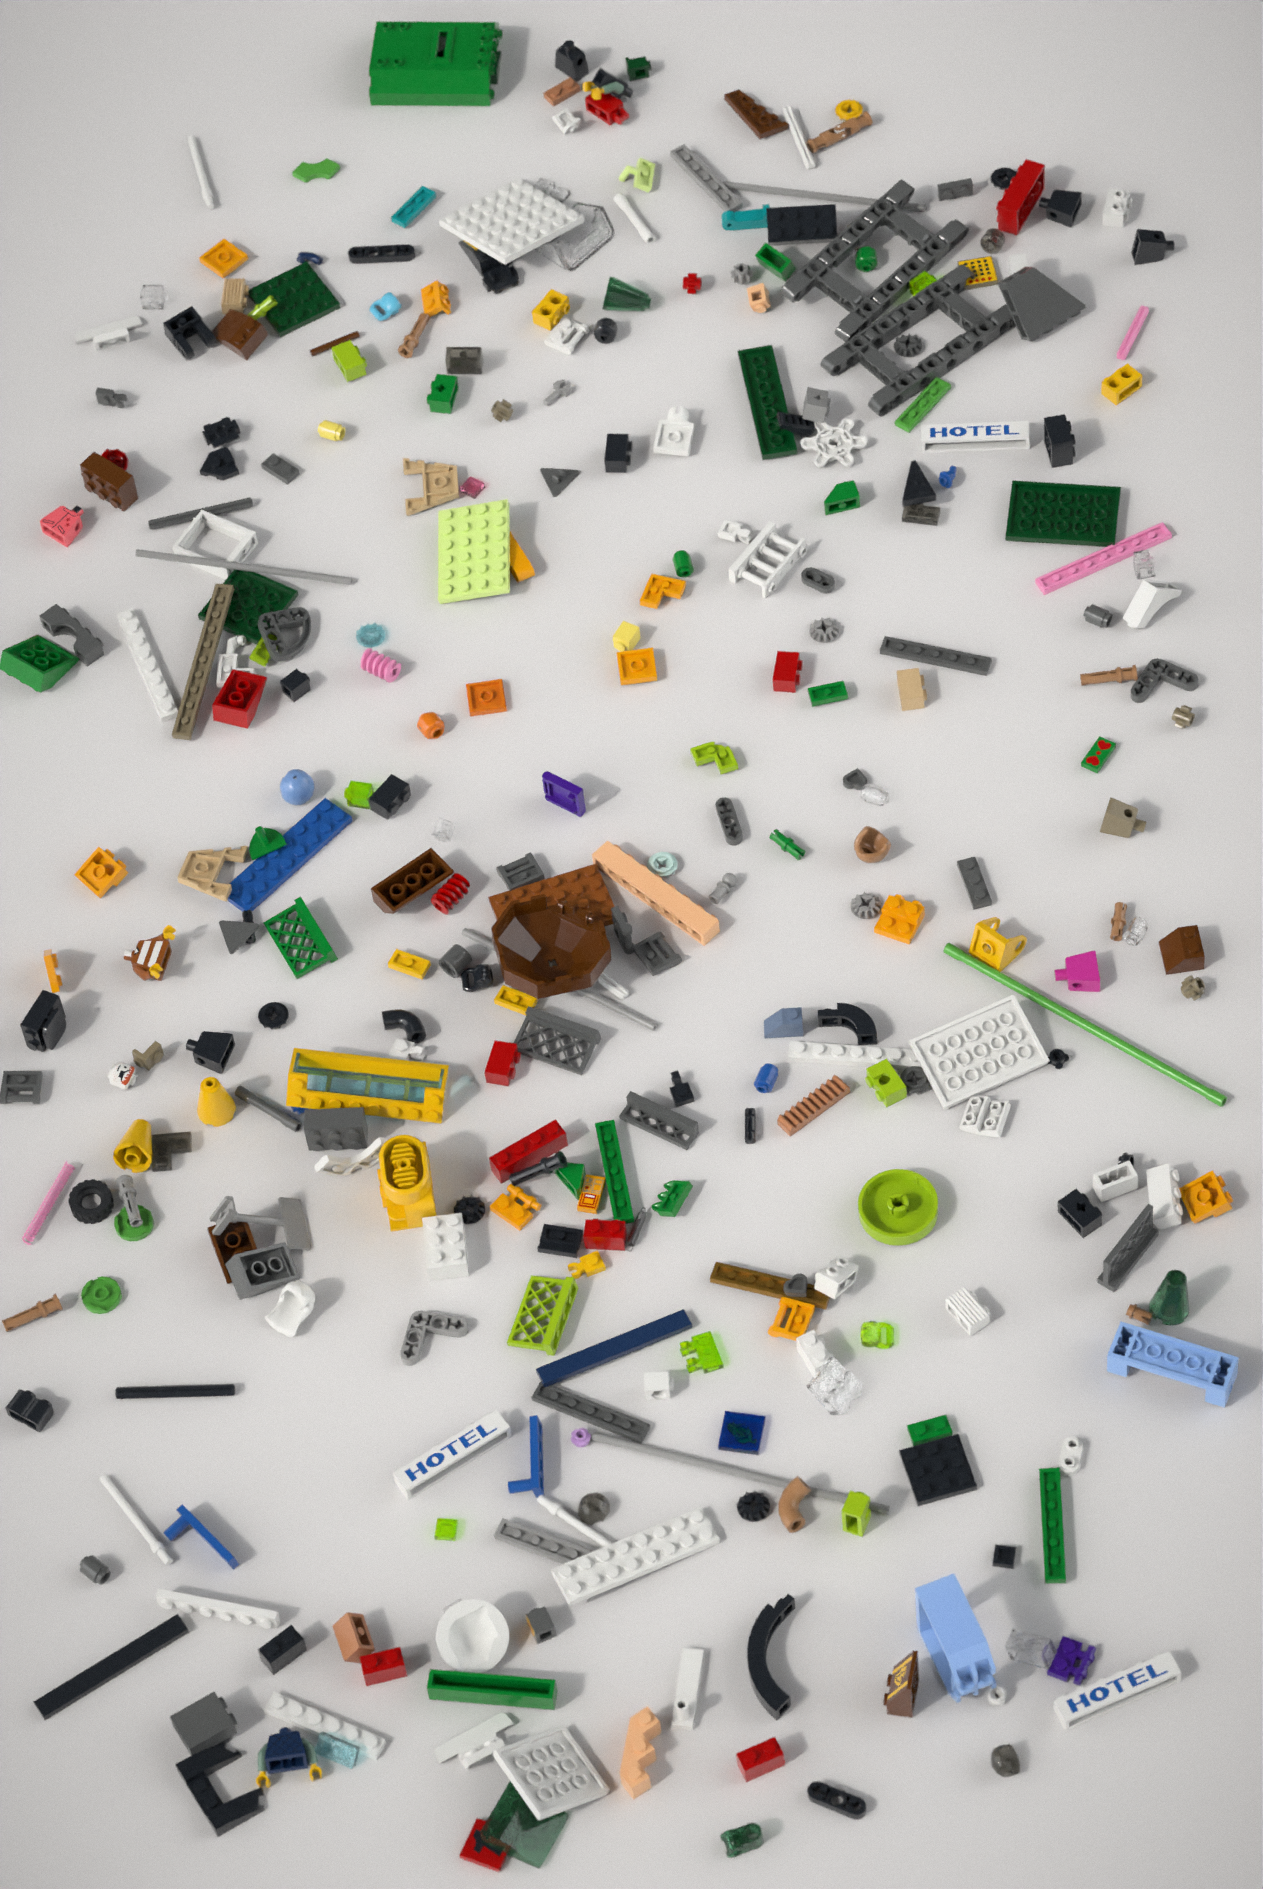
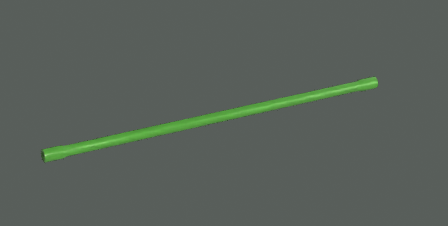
M947 943L944 947L943 952L969 965L1199 1093L1214 1104L1223 1107L1226 1103L1227 1097L1206 1087L972 957L955 945Z

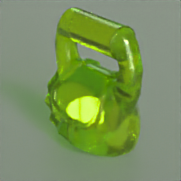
M863 1322L861 1325V1344L868 1348H891L894 1346V1327L885 1322ZM881 1328H886V1344L881 1342Z

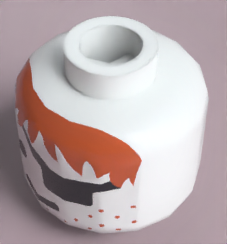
M123 1062L112 1064L107 1076L110 1079L111 1085L123 1090L128 1089L130 1085L134 1086L138 1077L135 1075V1068Z

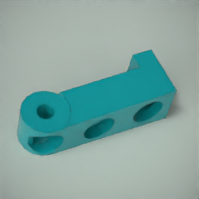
M769 204L762 205V209L737 212L728 210L723 212L721 215L723 229L736 231L767 228L766 208H770Z

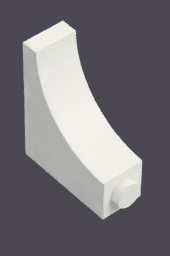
M1143 580L1123 619L1133 629L1145 628L1153 615L1166 602L1179 597L1182 590L1167 581Z

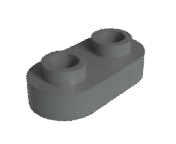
M812 567L802 571L801 579L806 586L821 593H830L835 589V580L832 576Z

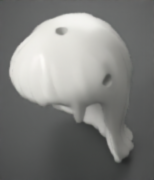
M299 1280L289 1282L282 1289L279 1296L280 1299L275 1308L265 1316V1319L273 1329L287 1337H294L296 1335L298 1326L310 1315L315 1304L314 1292L306 1283Z

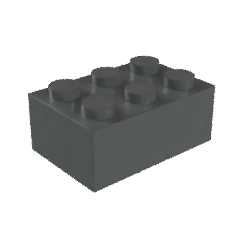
M364 1108L305 1110L304 1133L309 1151L359 1150L367 1148L368 1126Z

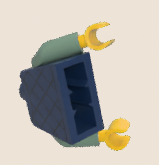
M288 1727L281 1728L278 1734H271L268 1738V1743L264 1744L258 1752V1772H260V1775L256 1778V1783L259 1788L261 1787L260 1783L262 1780H266L267 1788L271 1785L269 1778L266 1776V1771H268V1774L308 1769V1765H310L309 1776L311 1781H313L312 1774L314 1772H318L320 1779H322V1770L316 1764L318 1760L314 1745L306 1738H301L298 1731H291Z

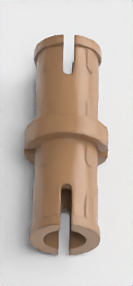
M1123 902L1115 903L1114 916L1111 918L1112 930L1110 939L1113 940L1114 938V941H1121L1123 938L1127 904H1124L1123 907Z

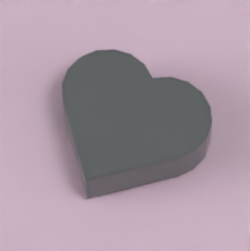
M857 768L843 777V786L847 789L864 790L867 787V778Z
M801 1273L794 1275L792 1280L784 1283V1293L790 1297H806L807 1277Z

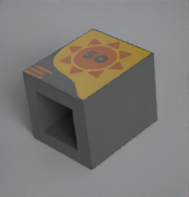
M545 1606L532 1609L526 1614L527 1624L537 1644L556 1637L555 1626Z

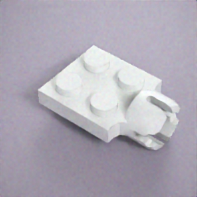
M673 406L669 409L667 419L659 420L653 447L654 453L689 456L695 426L694 423L688 422L689 411L686 408L680 406L679 414H676L677 406Z

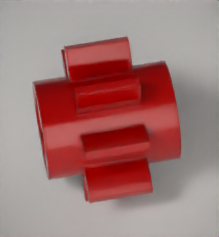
M688 273V277H683V290H687V294H696L697 290H701L702 278L697 277V273Z

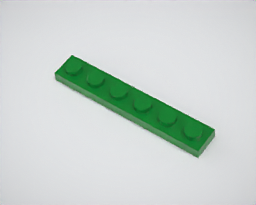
M609 1120L595 1123L614 1220L625 1221V1224L634 1222V1216L615 1121Z
M1039 1468L1045 1584L1066 1583L1060 1468Z

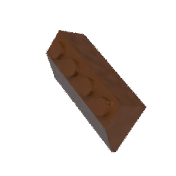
M430 848L371 888L373 902L384 913L394 914L452 875L454 870Z

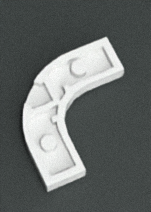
M379 1137L366 1150L353 1157L340 1158L326 1154L314 1166L317 1173L331 1176L352 1175L351 1171L358 1168L368 1169L379 1162L380 1149L388 1139Z

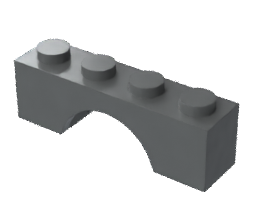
M55 604L40 615L42 627L53 637L70 635L76 638V642L73 645L75 655L87 667L104 655L102 641L98 637L95 638L88 628H83L80 622L75 617L72 618L65 608Z

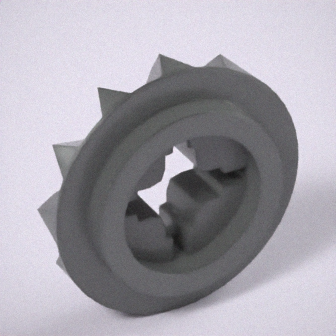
M910 333L908 336L902 334L894 342L895 352L903 357L915 356L922 349L921 339H918L917 335L911 336Z
M908 1067L900 1075L909 1094L926 1092V1089L930 1086V1082L922 1067ZM913 1076H915V1078L918 1081L917 1085H915L914 1082H912Z

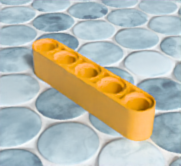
M510 532V572L519 583L535 576V572L530 561Z

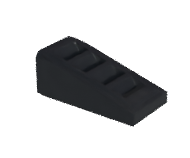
M777 413L780 428L804 438L809 437L815 431L814 422L802 419V415Z

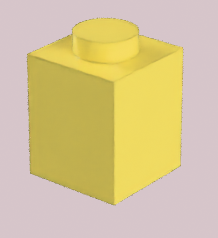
M623 621L613 635L614 648L619 651L633 650L641 638L640 628Z

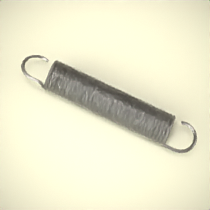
M641 1212L638 1213L627 1240V1244L632 1247L635 1246L646 1219V1215Z

